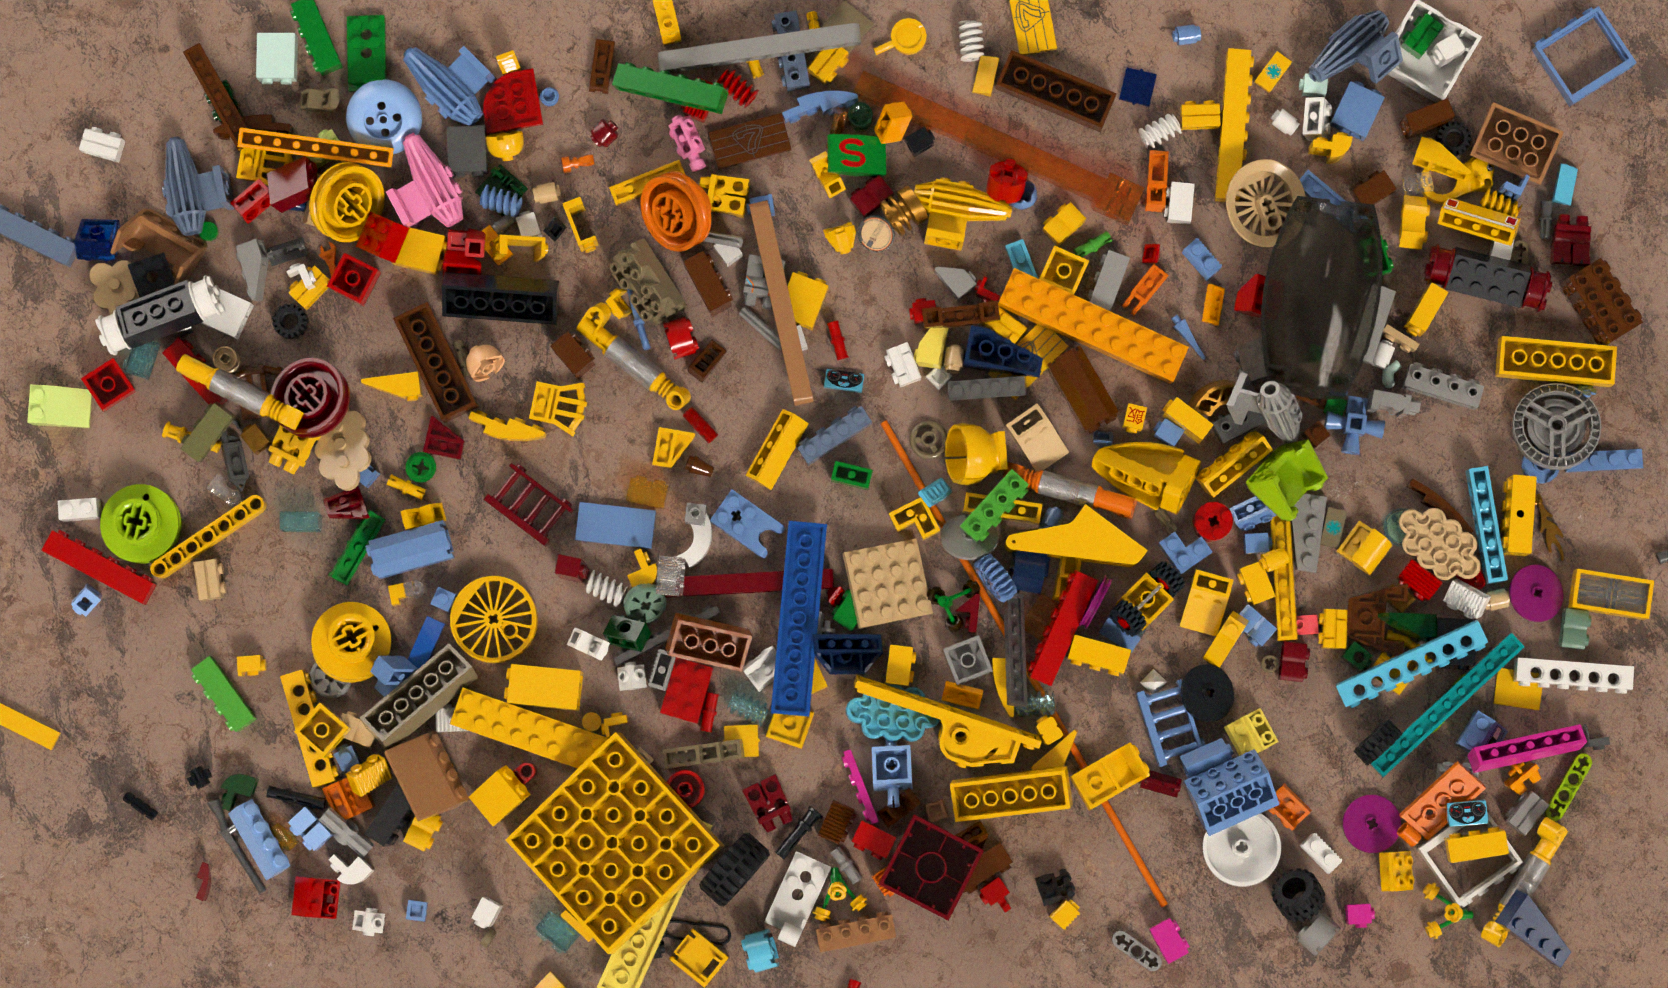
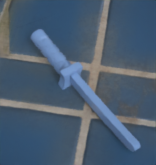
M628 289L627 292L630 301V296L633 295V291L631 289ZM630 302L634 317L633 323L637 327L643 350H649L651 347L645 332V322L640 318Z

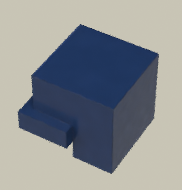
M1012 551L1009 571L1013 572L1012 580L1017 590L1041 594L1044 577L1047 578L1050 564V557H1047L1048 554Z

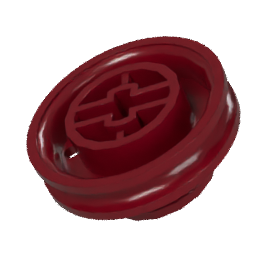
M304 358L291 363L278 375L271 390V394L274 395L277 401L279 400L281 403L292 406L304 413L296 430L279 423L292 434L303 438H316L332 431L344 418L350 402V389L344 375L329 362L319 358ZM310 395L317 401L318 407L309 398Z

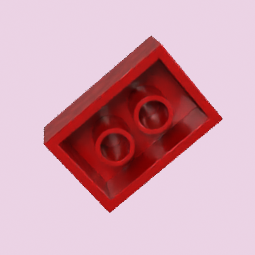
M676 657L660 713L698 724L714 668Z

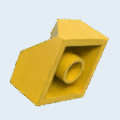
M1054 245L1039 279L1074 295L1089 260Z

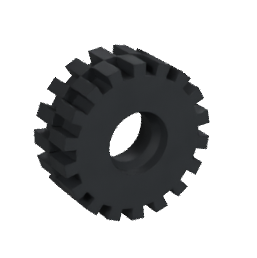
M1388 719L1366 737L1353 752L1368 766L1388 750L1403 733Z

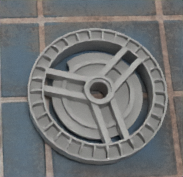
M1551 383L1534 388L1521 399L1513 415L1512 434L1518 449L1529 461L1542 468L1564 470L1581 464L1592 454L1601 436V418L1593 401L1589 397L1583 396L1584 392L1570 385ZM1560 396L1572 400L1578 406H1575L1572 403L1562 399L1546 400L1544 401V407H1541L1540 405L1534 402L1544 397ZM1529 407L1533 408L1531 413L1527 411ZM1581 409L1584 411L1585 415H1582V413L1580 412ZM1524 417L1528 418L1527 431L1530 440L1539 450L1549 454V456L1536 450L1528 441L1524 432ZM1588 419L1590 431L1586 445L1575 454L1566 456L1567 453L1576 449L1582 442L1586 429L1585 420ZM1552 424H1559L1561 426V429L1555 430L1552 427Z

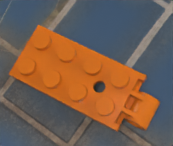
M1457 761L1399 814L1407 822L1399 827L1397 835L1411 847L1415 846L1422 836L1426 841H1429L1448 823L1447 803L1473 801L1486 789L1485 785ZM1430 809L1433 811V813L1431 815H1427L1426 811Z

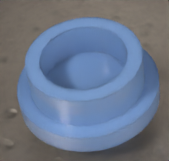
M547 87L542 90L540 100L545 106H554L559 100V94L556 89Z

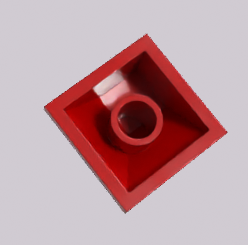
M446 250L443 260V278L445 272L482 275L481 263L474 257H466L465 251Z
M1255 274L1237 292L1234 311L1248 316L1275 320L1282 283L1261 274Z

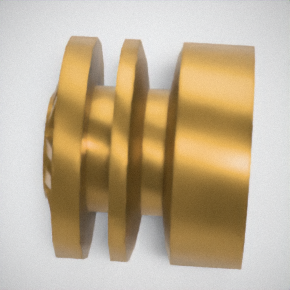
M908 185L897 191L899 201H896L892 196L888 197L891 206L885 200L880 202L887 222L900 236L905 234L902 225L908 231L912 230L910 220L920 225L929 219L923 205Z

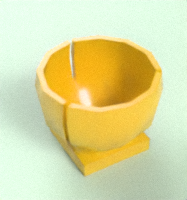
M967 423L954 424L947 434L945 457L966 456L967 458L945 459L947 472L952 482L961 485H971L981 482L989 474L1008 470L1005 431H997L990 434L978 425Z

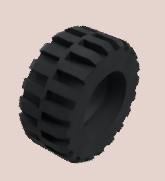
M745 832L709 870L699 884L700 889L719 906L724 907L770 856L769 850L753 835Z

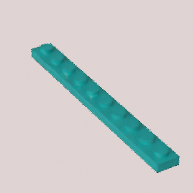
M1510 633L1403 731L1402 736L1370 765L1382 778L1387 775L1525 646L1513 633Z

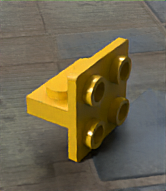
M1411 851L1379 853L1381 891L1413 890L1414 876L1412 873L1413 858Z

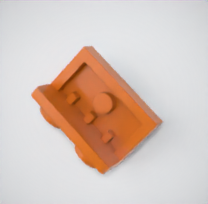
M1284 783L1275 791L1280 805L1269 809V812L1276 814L1281 819L1280 821L1283 826L1293 831L1312 810Z

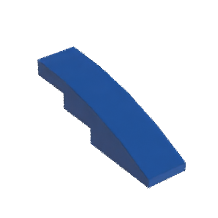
M429 616L426 617L408 657V660L418 669L431 658L445 626L444 623Z

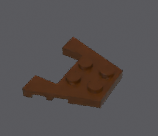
M1405 583L1349 597L1347 637L1395 657L1403 654L1404 641L1384 639L1385 622L1378 618V613H1386L1387 601L1407 602L1408 584Z

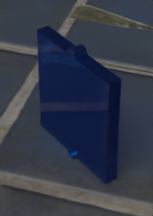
M1126 67L1119 100L1130 102L1132 105L1139 104L1149 107L1157 74L1145 72L1143 69L1136 70Z

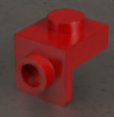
M984 276L983 280L979 279L974 289L977 291L976 296L981 298L982 302L999 301L1000 295L984 288L988 278Z

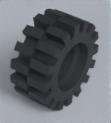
M1450 121L1440 128L1436 134V141L1440 142L1455 157L1461 156L1471 145V131H1468V127L1463 126L1464 123L1462 122L1457 123L1458 121H1454L1451 123ZM1451 132L1457 133L1461 138L1460 144L1457 146L1449 145L1447 135Z
M284 304V306H279V309L274 312L275 315L272 316L274 330L286 339L299 338L308 328L307 314L298 305ZM289 314L297 317V325L291 329L286 328L283 324L285 316Z

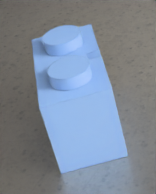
M306 806L288 822L291 825L289 829L294 835H301L304 839L302 843L308 850L313 849L317 851L333 836V833Z

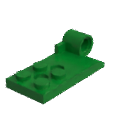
M385 15L347 16L349 92H356L368 82L387 79ZM365 30H369L372 33L371 37L367 40L361 37L362 32ZM363 50H372V55L369 58L362 57Z

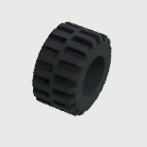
M1296 868V871L1291 869L1289 873L1285 874L1284 872L1281 874L1282 877L1277 878V884H1273L1272 887L1274 890L1272 891V899L1281 914L1287 920H1292L1293 922L1298 920L1305 922V919L1310 920L1313 915L1316 916L1319 913L1318 910L1323 908L1322 903H1325V892L1312 872L1309 873L1307 869L1302 871L1301 868ZM1305 891L1302 896L1293 899L1296 894Z

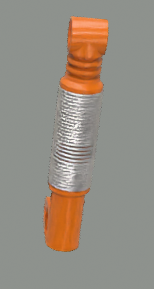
M1007 462L1008 470H1005L1003 478L1013 469L1029 484L1027 488L1031 487L1035 493L1076 503L1081 506L1086 504L1092 509L1102 508L1112 511L1116 516L1130 520L1133 519L1138 502L1136 498L1104 490L1102 486L1083 480H1076L1046 470L1030 471L1029 468L1026 470L1024 466Z

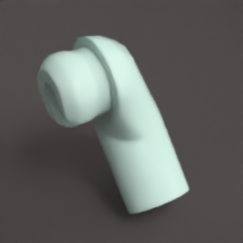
M1397 360L1382 372V383L1386 388L1394 387V373L1402 368Z

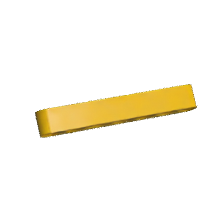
M258 495L250 496L155 560L150 567L151 573L158 578L170 576L263 513L267 507L265 499ZM259 499L261 506L258 509H253V502ZM240 510L245 512V517L242 520H238L236 517ZM228 521L229 528L222 531L220 528L221 523ZM212 532V540L206 542L205 534ZM191 543H196V551L190 553L189 545ZM179 553L181 560L179 563H174L173 556ZM163 564L165 571L162 574H158L157 567Z

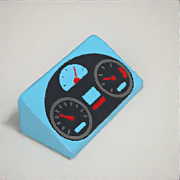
M827 369L824 388L862 393L864 374Z
M1486 800L1447 803V822L1449 826L1487 824Z

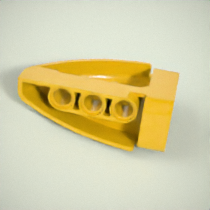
M1128 442L1103 447L1096 452L1092 460V468L1123 493L1136 498L1138 502L1154 510H1158L1160 507L1176 515L1186 500L1201 465L1200 460L1186 454L1184 455V450L1152 442Z

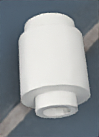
M1277 109L1270 118L1273 120L1271 124L1285 135L1289 134L1291 136L1300 125L1297 119L1284 109L1281 111Z
M1387 340L1379 342L1371 365L1380 369H1385L1386 366H1389L1395 350L1392 347L1393 343Z

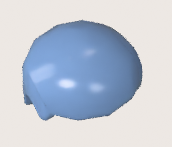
M1026 181L1021 200L1010 205L1019 210L1033 206L1037 200L1035 184Z

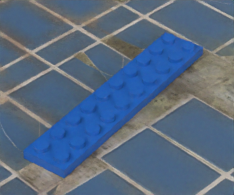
M789 521L771 704L772 714L810 716L815 662L812 635L817 634L827 524Z

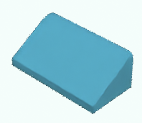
M1563 163L1559 165L1552 197L1554 203L1571 206L1578 172L1577 168Z

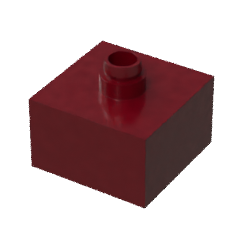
M913 815L878 885L949 921L984 850Z

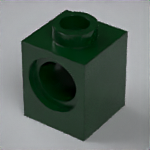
M1354 641L1341 655V658L1359 672L1362 669L1366 670L1371 665L1372 661L1370 659L1373 655ZM1356 652L1361 653L1363 656L1361 663L1355 662L1353 658Z

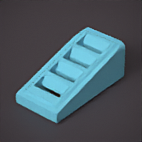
M939 478L920 490L918 494L930 508L948 497L952 490L943 478Z

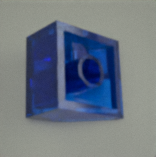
M81 219L74 240L77 260H115L118 251L114 255L110 251L117 231L120 228V221Z

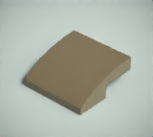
M844 1L822 28L858 23L862 39L870 31L874 23L848 2ZM857 45L843 48L850 54Z

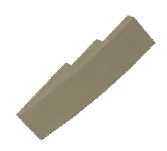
M742 739L663 750L665 769L745 758Z

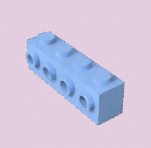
M253 799L235 807L228 813L266 881L290 867L288 857L282 852L277 838L271 833L268 822L263 819L260 809Z

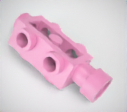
M691 115L673 117L671 119L673 123L668 125L670 128L669 135L678 146V155L683 160L689 159V166L692 172L706 167V164L699 154L705 148Z

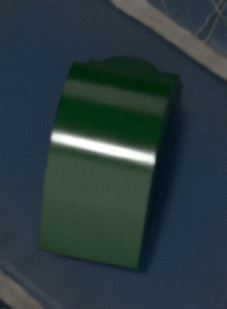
M235 774L228 777L221 786V788L228 790L221 799L222 809L232 811L238 793L254 797L259 779L244 774Z

